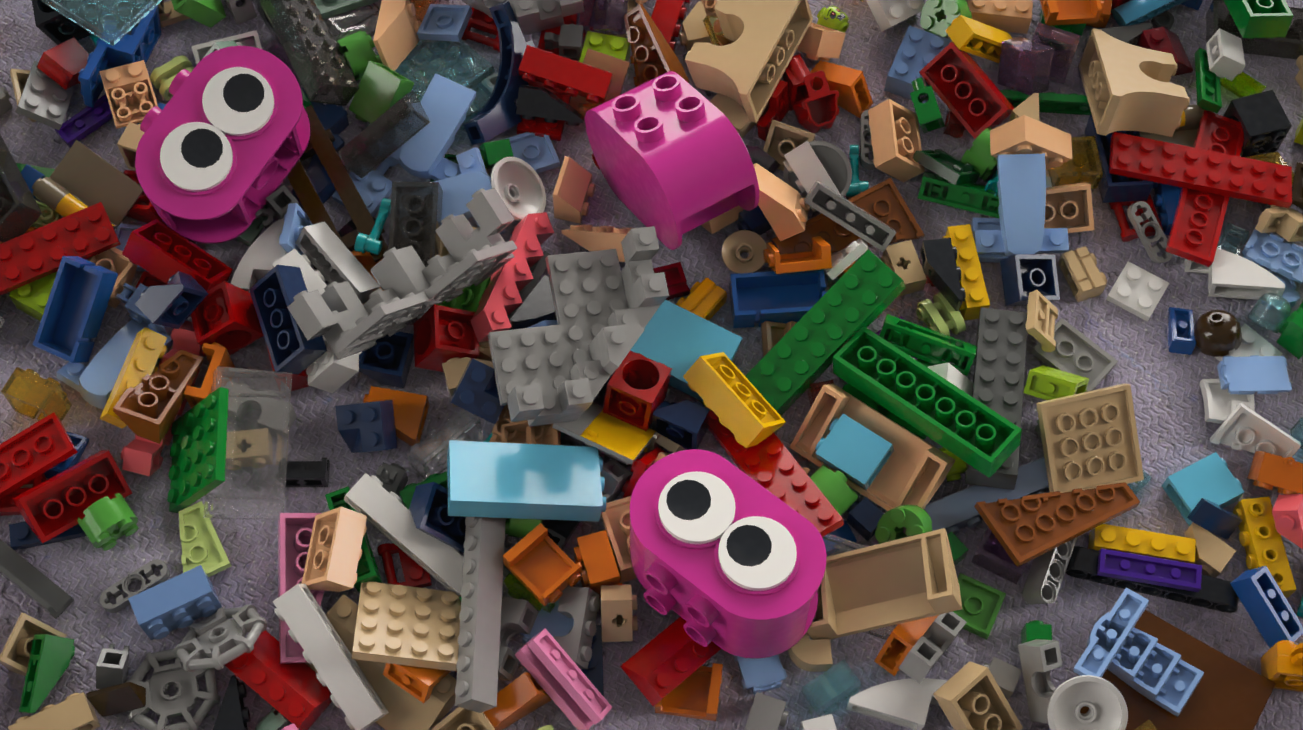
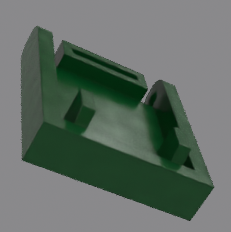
M941 149L916 151L913 155L914 161L954 185L976 183L980 175L978 171L974 170L973 165L969 163L964 164Z

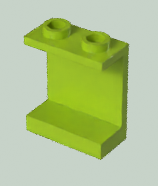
M1043 365L1029 370L1023 393L1044 400L1086 392L1089 378Z

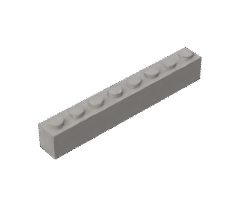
M466 517L465 519L466 531L464 563L462 566L463 581L461 611L459 615L460 631L458 637V661L456 665L455 706L478 713L497 707L506 518Z

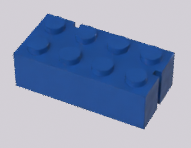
M62 256L33 346L72 363L88 362L95 344L91 339L97 338L118 273L102 266H96L95 263L79 256Z
M824 269L776 274L774 271L730 274L729 294L733 329L754 327L755 323H758L759 327H761V323L765 321L785 324L790 321L798 322L827 292L825 291Z

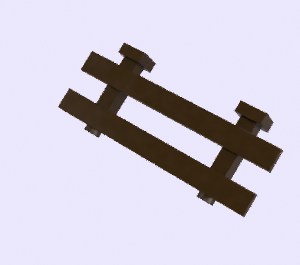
M312 105L305 108L310 123L309 144L287 177L312 225L325 222L349 251L352 252L355 250L358 234H371L375 221L332 142L336 141L330 129H324ZM315 154L318 155L357 228L340 237L301 164L302 161ZM384 228L379 237V241H382L380 254L370 253L375 262L383 259V254L389 250L382 236L385 232Z

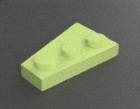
M200 501L179 511L183 573L201 565L208 577H211L232 567L203 502Z

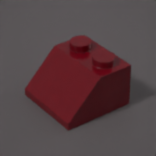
M1165 27L1142 31L1136 46L1173 54L1177 63V71L1174 76L1193 72L1191 63L1177 34Z

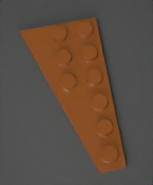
M891 177L848 199V201L896 231L890 243L920 239L925 236ZM821 213L806 222L805 231L783 241L775 237L771 242L779 250L780 254L812 251V237L821 236L830 244L831 253L848 247L860 237Z
M1123 482L1101 485L1087 490L1078 488L1073 489L1072 492L1065 493L1056 491L1026 495L1020 499L1013 500L1004 498L998 499L997 502H976L974 507L1014 564L1019 567L1137 507L1140 501L1127 483Z

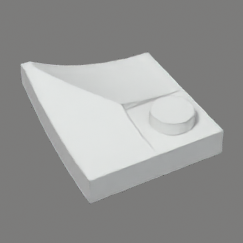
M859 238L843 250L831 254L832 268L825 269L827 275L834 280L868 250V243Z
M1219 378L1202 379L1199 382L1204 402L1205 422L1222 424L1240 403L1255 412L1254 394L1228 393V388L1221 389Z

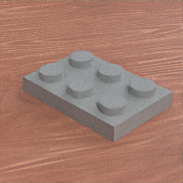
M34 61L15 112L60 130L76 85L65 90L38 69L37 65L39 62Z
M1063 318L1055 325V351L1045 352L1041 349V343H1038L1031 352L1051 368L1089 378L1086 392L1093 391L1118 363L1115 358Z

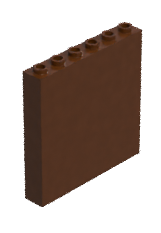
M1145 610L1134 628L1158 638L1157 643L1180 654L1181 660L1203 671L1204 675L1177 717L1137 692L1107 669L1101 678L1112 683L1120 691L1127 705L1128 722L1125 730H1254L1276 683ZM1082 707L1080 709V713H1087L1089 707Z

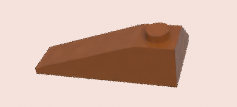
M639 4L624 15L627 41L631 44L632 56H630L631 64H634L635 77L633 79L635 87L668 71L676 72L689 83L690 81L681 62L644 6Z
M180 350L162 363L160 369L152 375L147 374L143 377L140 384L134 388H128L114 406L113 412L137 436L160 444L185 399L183 393L186 386L192 385L204 361V357Z

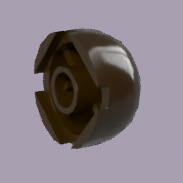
M1211 310L1198 318L1193 328L1196 339L1195 347L1200 348L1201 352L1205 355L1213 357L1226 356L1234 348L1236 351L1242 342L1240 323L1234 315L1227 311Z

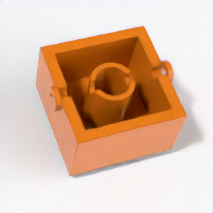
M1255 451L1247 477L1254 480V486L1269 490L1277 487V493L1284 495L1303 494V463L1295 461L1292 457L1284 458L1280 455Z
M606 530L577 537V547L573 548L575 564L579 562L582 565V587L592 589L600 594L601 598V585H623L620 583L619 571Z

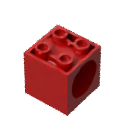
M226 281L208 290L209 294L191 314L197 343L202 346L203 343H219L225 346L229 355L234 354L264 336L250 292Z
M434 304L414 323L415 367L444 372L442 363H446L451 358L468 357L476 359L479 356V343L470 321L475 312Z
M629 351L607 384L603 413L647 432L652 423L654 411L666 398L672 368L646 358L640 353Z

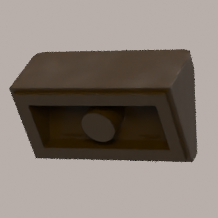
M127 682L88 692L86 697L101 716L106 717L145 707L146 688L132 682Z

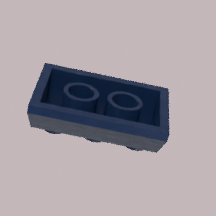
M436 482L417 485L409 507L416 528L464 553L466 517L448 516L447 489Z

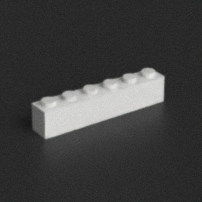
M365 473L345 495L344 501L358 513L367 515V521L447 590L456 592L460 596L464 557L453 547L417 529L410 510L401 504L402 499L392 491L390 493L382 487L383 483L376 476H369Z
M306 584L295 585L273 601L276 606L274 609L276 615L289 626V635L296 643H300L304 650L302 652L303 657L310 665L313 664L318 671L316 673L318 680L323 686L327 685L332 693L330 695L332 702L337 708L341 707L346 715L344 717L345 722L350 729L365 730L389 713L355 659H351V653Z

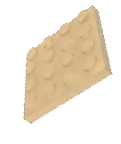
M1124 383L1036 403L1049 492L1060 491V493L1072 492L1073 489L1078 488L1087 490L1101 485L1123 482L1128 484L1144 480L1130 384Z
M378 582L361 583L351 659L457 671L458 637L460 631L459 615L461 611L460 596L452 591Z

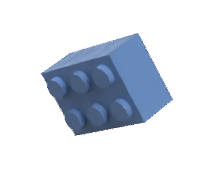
M909 26L888 72L884 91L912 100L910 93L914 92L911 82L915 79L923 78L919 71L950 43V39Z
M201 565L128 598L138 624L150 640L162 639L170 631L188 627L194 620L200 617H209L216 613L218 608L222 607L213 584Z

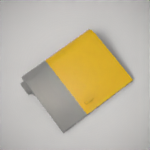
M592 403L577 421L553 423L552 427L630 464H633L642 451L647 452L654 433L657 432L650 428L646 432L603 413V407Z

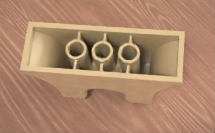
M717 0L714 9L724 37L734 42L724 46L703 42L694 43L691 50L687 52L685 61L695 87L716 92L733 99L745 110L748 120L757 123L813 20L808 0Z
M1093 28L1078 67L1097 134L1106 136L1116 131H1141L1172 137L1175 129L1180 127L1181 115L1188 108L1190 102L1185 87L1169 82L1171 76H1174L1177 71V63L1173 54L1138 47L1118 40L1100 29Z

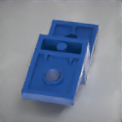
M150 3L146 11H142L140 22L137 27L133 28L131 35L106 28L103 36L100 35L98 37L97 47L94 52H90L85 69L82 68L78 76V80L81 83V95H83L86 106L93 108L104 89L99 71L144 60L146 65L161 36L159 8L157 5Z

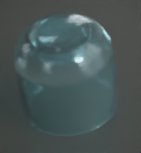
M1266 293L1259 298L1248 317L1258 326L1278 334L1290 316L1292 309L1290 303L1282 296L1275 293Z

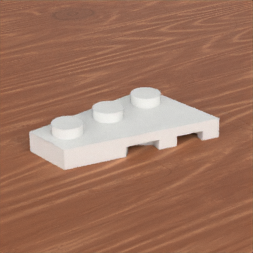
M1242 403L1234 409L1210 437V442L1218 445L1219 443L1225 444L1239 451L1245 450L1252 453L1262 451L1280 455L1284 458L1292 457L1301 447V443Z

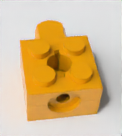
M1288 640L1278 641L1261 657V675L1276 683L1275 689L1303 692V643L1295 645L1294 642Z

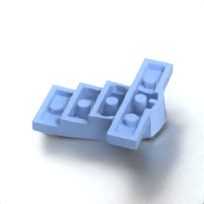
M435 73L416 110L405 140L385 131L375 148V153L400 164L405 171L419 178H431L438 181L461 175L459 165L444 158V155L454 142L457 131L466 119V113L476 97V91Z
M475 147L456 155L461 175L431 182L391 197L404 240L409 241L427 232L431 234L436 232L435 230L442 225L441 221L451 214L454 216L464 214L467 219L473 217L466 206L473 199L472 195L482 188L485 191L492 189L491 177L486 172L479 148ZM505 229L500 232V235L506 233Z
M1045 153L998 155L997 187L1001 230H974L973 235L978 255L1004 254L1010 257L1015 254L1068 252V228H1044L1046 208Z
M130 320L103 346L87 367L81 363L68 362L57 371V379L80 392L83 399L90 405L104 409L136 334L144 327L149 328V324L145 322L139 324L134 320ZM162 332L161 335L167 337L164 345L168 349L173 345V340H171V335L169 336Z
M1125 588L1110 613H1106L1095 623L1087 640V648L1076 663L1073 672L1080 676L1092 675L1101 678L1108 669L1137 692L1178 717L1202 679L1204 672L1181 660L1180 654L1157 643L1158 638L1134 628L1148 606L1149 600Z

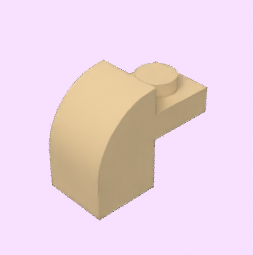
M1271 205L1269 209H1265L1260 214L1259 222L1255 227L1259 232H1276L1288 242L1303 241V214L1290 207L1288 209Z
M806 632L797 644L788 649L792 662L805 671L822 672L831 670L833 662L830 639L810 640L809 634Z

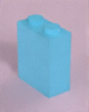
M843 413L839 419H834L830 425V433L827 437L820 439L815 448V454L818 460L835 471H841L849 480L867 490L894 452L893 444Z
M1217 452L1168 476L1162 484L1163 489L1189 526L1193 522L1187 517L1201 498L1214 502L1223 509L1237 502L1244 494L1241 482L1234 478L1228 469L1226 461L1220 458Z

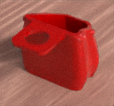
M820 70L804 76L803 80L809 98L799 100L793 104L798 123L814 134L818 133L821 129H830L835 122L836 116L839 114L837 99L840 94L837 90L830 91L825 72ZM819 77L822 80L823 85L820 90L811 88L810 81L812 78Z

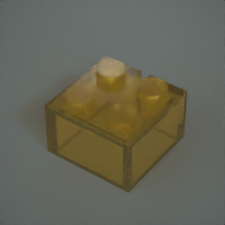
M1095 136L1071 137L1072 160L1063 163L1062 166L1048 169L1052 187L1085 182L1091 184V189H1097L1103 172Z
M16 367L1 390L16 412L35 419L41 410L42 412L37 418L38 421L55 412L62 422L72 406L67 398V394L60 388L61 384L58 381L49 377L47 380L41 378L37 372L31 369H26L25 371Z

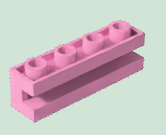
M546 628L530 639L515 654L520 663L578 730H589L593 724L599 723L613 708Z

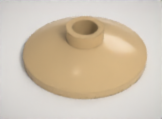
M740 230L729 235L724 241L721 250L722 260L726 267L736 274L755 273L765 264L763 250L767 249L763 238L757 233L749 230ZM742 252H747L749 256L747 258H742L740 254Z

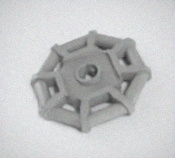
M251 604L239 608H218V611L199 623H192L188 627L189 631L182 642L175 646L174 655L182 661L183 668L187 672L192 673L199 669H223L224 665L245 652L250 653L254 649L253 645L259 635L267 628V620L261 617L257 612V608Z
M175 648L155 653L148 652L146 654L147 657L131 678L125 681V683L132 682L146 688V705L143 708L129 711L128 718L130 722H136L146 730H199V725L213 706L220 701V696L217 692L215 668L199 669L191 673L184 670L182 661L174 655ZM176 658L174 664L160 666L158 663ZM153 667L155 670L150 680L147 679L146 682H141L150 668ZM205 676L207 692L199 691L198 678ZM170 685H174L178 689V692L172 697L168 694L165 695V691L169 690ZM198 699L203 700V704L192 717L189 711L195 707ZM149 710L160 716L158 724L145 716ZM183 715L186 720L185 722L167 725L169 718Z

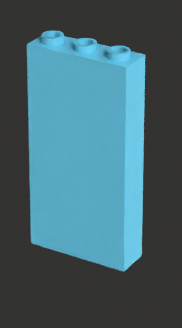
M665 300L645 326L644 332L630 351L640 353L646 358L672 368L669 385L703 402L698 393L689 388L688 382L683 378V375L700 356L724 352L732 361L739 349L742 337Z
M449 440L447 452L448 516L599 522L601 512L606 511V497L602 496L605 478L600 476V472L603 469V458L599 457L598 448L588 446Z

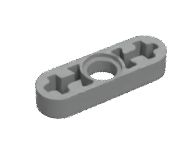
M865 110L860 118V164L867 170L876 169L875 165L868 158L869 151H872V159L874 158L871 143L866 142L864 139L866 136H871L870 128H868L869 121L867 120L869 114L868 110Z
M1143 201L1131 204L1127 210V216L1150 259L1158 264L1169 261L1173 254L1166 251L1162 254L1163 257H1158L1156 254L1159 252V249L1166 250L1168 240L1150 206ZM1142 208L1143 213L1141 216H1136L1135 212L1137 209ZM1149 219L1150 222L1140 225L1143 220ZM1147 226H1151L1155 230L1153 239H1149L1145 235V228ZM1160 240L1159 243H1156V245L1151 246L1150 243Z
M159 559L148 562L105 589L100 596L101 605L110 613L121 611L130 605L128 598L167 581L170 576L168 566ZM155 568L160 570L161 575L158 577L154 574L153 570ZM144 574L147 576L150 583L147 584L146 580L143 578ZM132 581H141L142 586L138 591H129L128 587ZM122 588L128 597L125 598L120 591ZM111 596L116 598L117 603L114 605L110 603L109 597Z

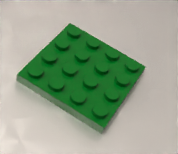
M217 388L172 424L173 444L170 448L172 466L169 470L171 483L167 496L169 512L178 513L225 482L229 389Z

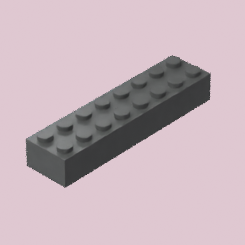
M981 307L977 328L972 397L1021 428L1027 343L1025 326L1027 312ZM1020 445L990 478L966 463L964 484L1014 490L1018 476Z

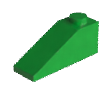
M34 634L19 712L35 714L68 668L70 660H72L75 653L74 639L47 634Z

